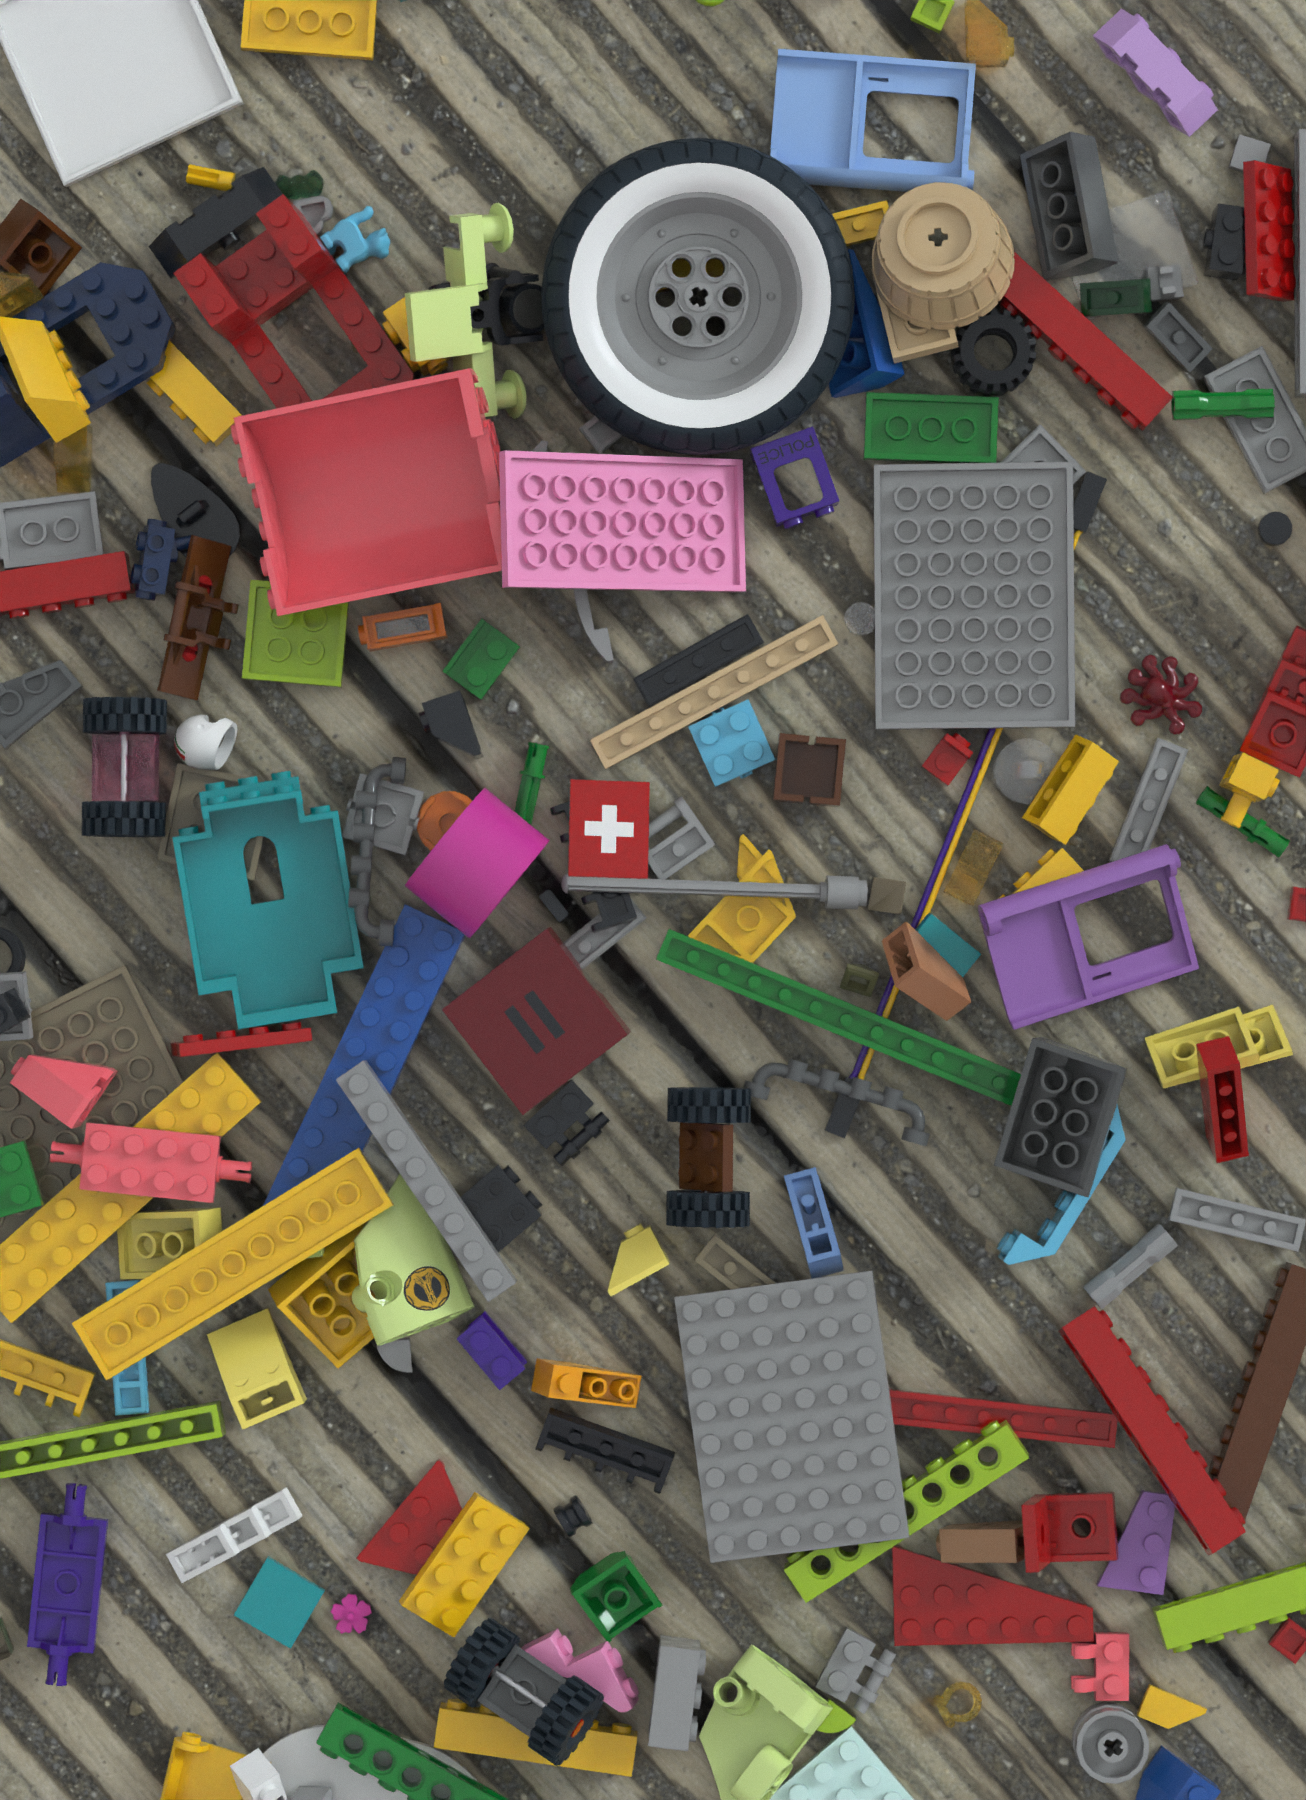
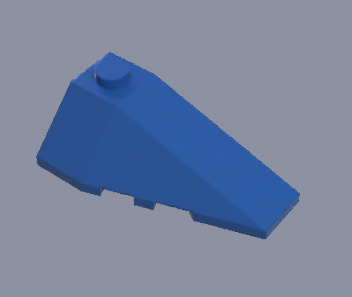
M848 249L854 278V315L846 350L833 378L829 382L831 397L834 398L880 389L905 375L902 362L895 364L893 362L881 308L854 250Z
M1161 1745L1142 1772L1135 1800H1216L1221 1791L1214 1782Z

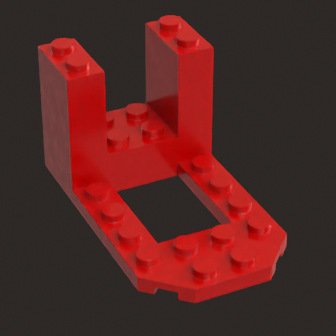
M284 194L256 213L267 230L215 266L200 253L174 272V275L208 324L232 343L276 408L310 402L312 399L268 338L261 325L312 288L315 289L368 365L324 398L415 380L416 375L307 219Z

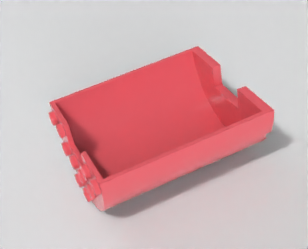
M472 368L233 417L235 424L231 425V434L235 445H240L242 457L238 458L239 470L243 478L247 477L248 484L255 483V488L252 489V499L255 508H260L263 521L259 522V531L262 540L267 541L269 547L263 550L264 556L260 557V564L264 577L269 576L271 589L267 591L268 601L271 609H276L277 616L502 571L499 452H501L494 422L485 417L484 413L489 412L488 402L483 387L475 388L474 383L478 382V376Z

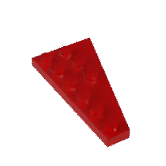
M899 1546L892 1547L894 1646L1094 1642L1092 1606L1044 1593L1028 1586L1015 1584L957 1564L941 1563V1560L921 1553H915Z

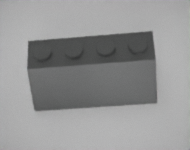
M1068 132L1021 154L1020 159L1043 278L1048 281L1092 274L1118 263L1119 260L1095 137Z

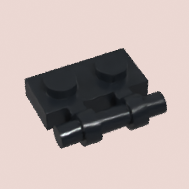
M571 1080L523 1126L545 1149L554 1141H557L562 1148L553 1157L563 1166L571 1157L575 1159L581 1153L580 1149L592 1137L596 1139L603 1133L601 1129L610 1120L602 1111L592 1120L585 1112L594 1103ZM578 1120L584 1128L569 1140L564 1132Z

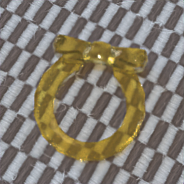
M967 1682L953 1683L946 1688L942 1696L935 1695L933 1697L939 1713L948 1728L954 1727L955 1722L971 1721L981 1710L982 1699L980 1692L975 1686ZM958 1689L968 1690L974 1700L971 1711L964 1715L950 1714L946 1707L952 1693Z

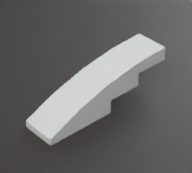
M286 1487L168 1552L166 1556L181 1583H184L267 1538L270 1534L297 1521L302 1517V1514Z

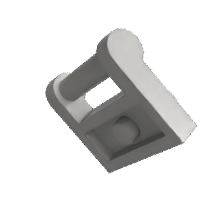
M682 796L674 801V806L649 822V838L682 815L688 822V824L652 849L649 848L648 865L658 879L666 880L716 845Z

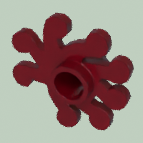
M1151 654L1147 655L1142 660L1141 667L1150 675V678L1143 677L1139 669L1130 670L1127 678L1129 683L1133 686L1142 687V690L1139 694L1131 688L1124 689L1120 693V701L1125 705L1134 702L1141 706H1151L1148 710L1138 709L1131 714L1130 720L1133 725L1141 726L1145 720L1159 718L1164 715L1171 722L1168 729L1170 733L1179 735L1184 731L1185 723L1176 711L1187 710L1191 718L1199 717L1202 713V705L1199 702L1184 700L1197 687L1199 683L1196 674L1189 672L1183 679L1185 686L1179 688V680L1175 671L1178 665L1177 659L1169 656L1162 661L1161 668L1166 674V680H1164L1156 667L1157 658Z

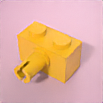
M1243 752L1234 755L1219 786L1233 793L1227 809L1220 820L1239 829L1251 802H1259L1273 796L1280 781L1275 778L1279 770Z

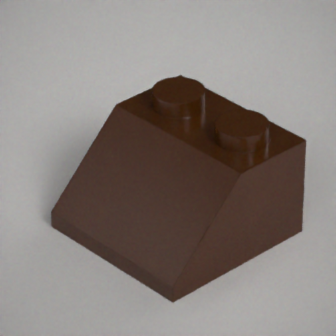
M23 199L18 201L0 224V267L39 298L45 296L82 249L78 243L43 213Z

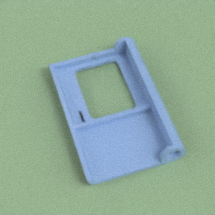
M778 49L770 156L788 166L809 185L908 192L924 184L945 182L958 184L973 190L974 170H969L968 159L976 64ZM870 92L955 98L958 101V118L954 160L951 163L865 156L863 153L867 95Z

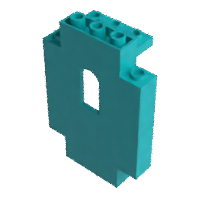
M290 771L272 773V780L258 782L257 776L238 779V786L226 788L224 781L205 784L206 791L199 792L205 831L199 832L198 826L178 829L179 836L172 837L198 995L232 990L238 1029L337 1013L331 974L364 968L354 908H348L350 882L338 810L331 811L330 805L310 808L311 814L305 815L298 776L291 777ZM263 836L274 843L277 851L284 899L251 904L243 856L244 846L251 838Z

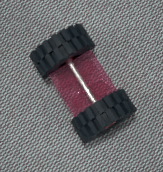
M92 697L83 699V733L104 735H92V801L82 802L81 836L165 837L166 803L144 801H159V735L167 733V700L138 697Z

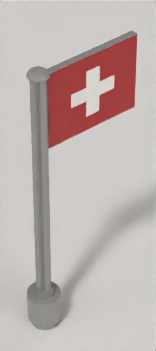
M570 779L568 874H565L561 881L562 890L567 894L568 891L805 898L819 899V902H825L826 909L857 910L858 906L866 907L867 880H859L858 876L827 875L825 882H820L819 885L648 879L650 782Z

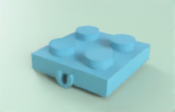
M749 699L725 710L724 707L712 712V716L688 726L715 787L739 776L743 779L752 775V770L776 760Z

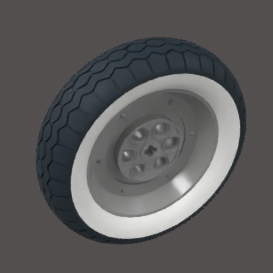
M689 138L666 141L635 151L607 167L584 187L562 217L549 246L542 278L541 302L545 333L556 365L570 389L593 415L619 434L647 447L677 454L710 455L739 450L766 440L788 427L812 406L833 378L846 350L853 323L855 292L850 256L840 228L826 204L805 180L785 164L754 148L725 140ZM684 259L690 264L691 269L687 277L679 278L675 276L672 271V264L675 260ZM718 259L722 262L724 271L721 276L714 278L707 274L705 266L708 260ZM730 287L738 290L741 297L739 304L734 307L726 305L722 299L724 290ZM661 288H667L674 294V302L669 307H661L656 302V293ZM697 288L699 292L703 289L706 292L707 296L703 299L704 306L699 307L698 303L692 305L689 300L693 296L692 289ZM678 317L688 319L691 324V330L686 336H678L673 331V321ZM711 317H718L724 323V330L719 336H712L706 330V322Z

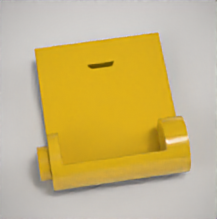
M182 1732L181 1737H174L160 1800H243L236 1786L230 1765L245 1757L246 1754L201 1741L202 1736L195 1733Z

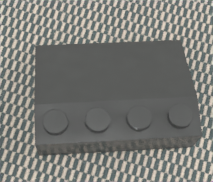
M1044 1037L1032 1038L994 1166L1084 1197H1089L1128 1069Z

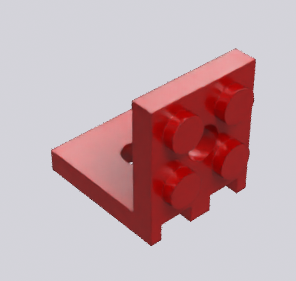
M1114 1492L1035 1494L1021 1505L1026 1573L1040 1572L1050 1562L1117 1561L1119 1559ZM1084 1518L1090 1523L1091 1532L1089 1535L1080 1536L1075 1532L1074 1522L1076 1519Z

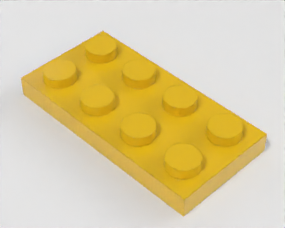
M244 0L240 48L242 51L373 61L378 0Z
M474 1492L402 1595L399 1603L404 1608L454 1638L530 1528L521 1520Z

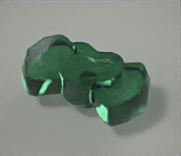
M315 170L310 171L305 176L295 175L292 178L279 175L275 181L280 191L288 199L291 198L293 200L300 197L308 198L311 195L319 196L324 187L323 177Z

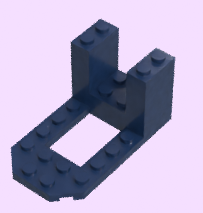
M100 262L9 317L42 321L48 331L51 332L59 330L88 311L91 312L115 356L78 378L81 388L77 391L80 390L90 405V408L86 410L87 415L163 369L169 339L172 340L176 326L143 270ZM1 341L0 468L51 438L48 431L25 402L16 378L6 362L8 358Z

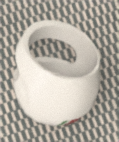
M207 715L192 716L182 722L176 730L174 747L177 755L189 767L208 770L220 769L233 749L237 736V725L228 718L211 723Z

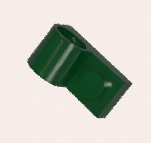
M1150 278L1080 283L1081 313L1084 316L1152 312Z

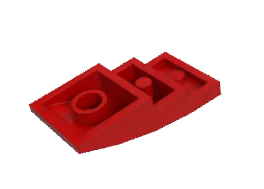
M1296 625L1266 687L1239 751L1299 778L1306 766V629Z

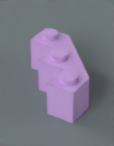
M1120 9L1093 35L1105 57L1125 69L1138 92L1156 102L1169 124L1188 137L1218 110L1211 99L1214 96L1211 89L1204 82H1199L1181 63L1178 54L1170 47L1167 48L1149 30V25L1139 14L1136 13L1133 16Z

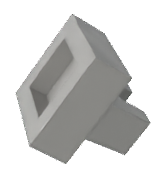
M1180 264L1148 267L1145 269L1146 278H1150L1152 302L1184 297Z

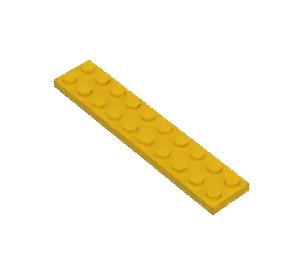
M216 1053L133 1127L217 1135L222 1138L262 1101L219 1053ZM80 1173L0 1244L1 1313L10 1323L17 1320L154 1197L79 1189Z
M357 1148L74 1321L72 1325L107 1381L393 1206L394 1203L361 1149Z

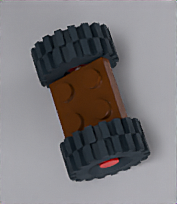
M723 1087L668 1088L667 1121L680 1122L679 1189L688 1190L667 1191L666 1225L701 1228L750 1226V1192L733 1190V1124L716 1123L751 1122V1089Z

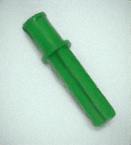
M528 742L529 746L524 769L519 772V774H522L514 812L531 825L541 778L545 779V776L542 774L549 746Z

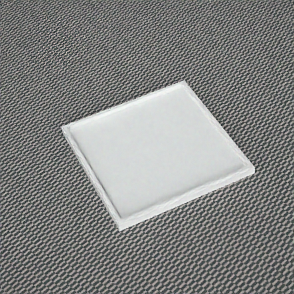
M0 0V43L65 187L244 104L198 0Z

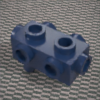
M157 519L147 520L144 531H139L137 535L136 550L140 551L139 564H133L130 582L135 584L136 598L155 601L156 595H165L170 563L177 562L178 551L188 549L191 535L174 538L175 529L167 528L166 521Z

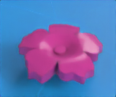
M349 1593L346 1597L342 1598V1604L336 1603L331 1609L334 1620H340L336 1629L341 1634L345 1632L351 1633L353 1628L359 1634L366 1630L368 1619L365 1616L372 1613L371 1605L367 1604L364 1600L357 1604L356 1594Z

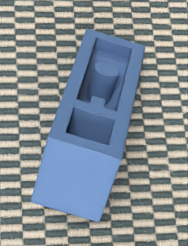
M816 1167L785 1175L787 1191L811 1278L844 1271L840 1250Z

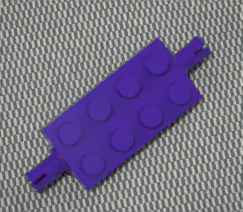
M66 1483L64 1513L42 1512L40 1515L27 1647L44 1649L46 1654L49 1655L47 1678L45 1680L47 1685H53L56 1682V1674V1686L67 1685L69 1656H72L73 1653L93 1654L95 1652L108 1519L87 1517L84 1514L87 1489L85 1484H79L76 1490V1483Z

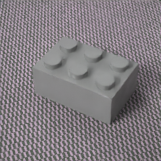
M660 1635L648 1729L649 1747L688 1751L689 1742H696L698 1722L697 1716H693V1708L700 1709L702 1683H697V1676H704L706 1664V1650L700 1649V1640Z

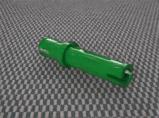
M1206 786L1195 804L1221 819L1230 801ZM1246 813L1239 829L1233 828L1247 836L1248 842H1256L1279 858L1290 840L1266 825L1267 822L1262 818L1257 820Z

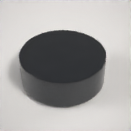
M1281 512L1268 513L1258 524L1259 537L1268 545H1281L1290 538L1292 523L1288 516Z

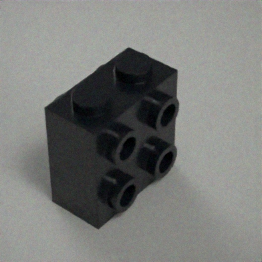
M500 1164L461 1196V1199L498 1253L542 1215V1212L539 1210L542 1203L530 1190L525 1194L517 1185L521 1179L509 1165L503 1168Z

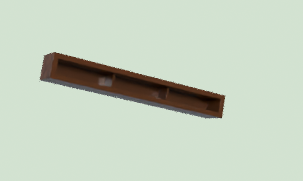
M1286 1262L1285 1267H1280L1277 1271L1274 1286L1278 1288L1274 1299L1269 1298L1265 1305L1263 1317L1267 1319L1263 1331L1258 1330L1254 1337L1252 1348L1256 1351L1252 1362L1247 1361L1244 1366L1241 1380L1245 1381L1241 1394L1237 1392L1232 1400L1230 1411L1234 1412L1230 1425L1225 1424L1222 1429L1219 1442L1223 1446L1220 1455H1214L1208 1472L1212 1475L1211 1480L1216 1478L1223 1486L1227 1494L1223 1498L1229 1507L1235 1506L1244 1520L1249 1511L1306 1346V1268Z

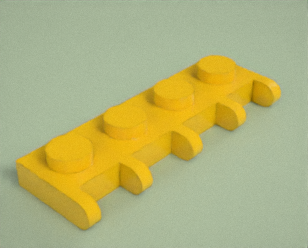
M0 1339V1376L17 1382L14 1395L21 1396L26 1385L48 1393L45 1406L52 1407L57 1396L76 1403L73 1416H81L96 1373Z

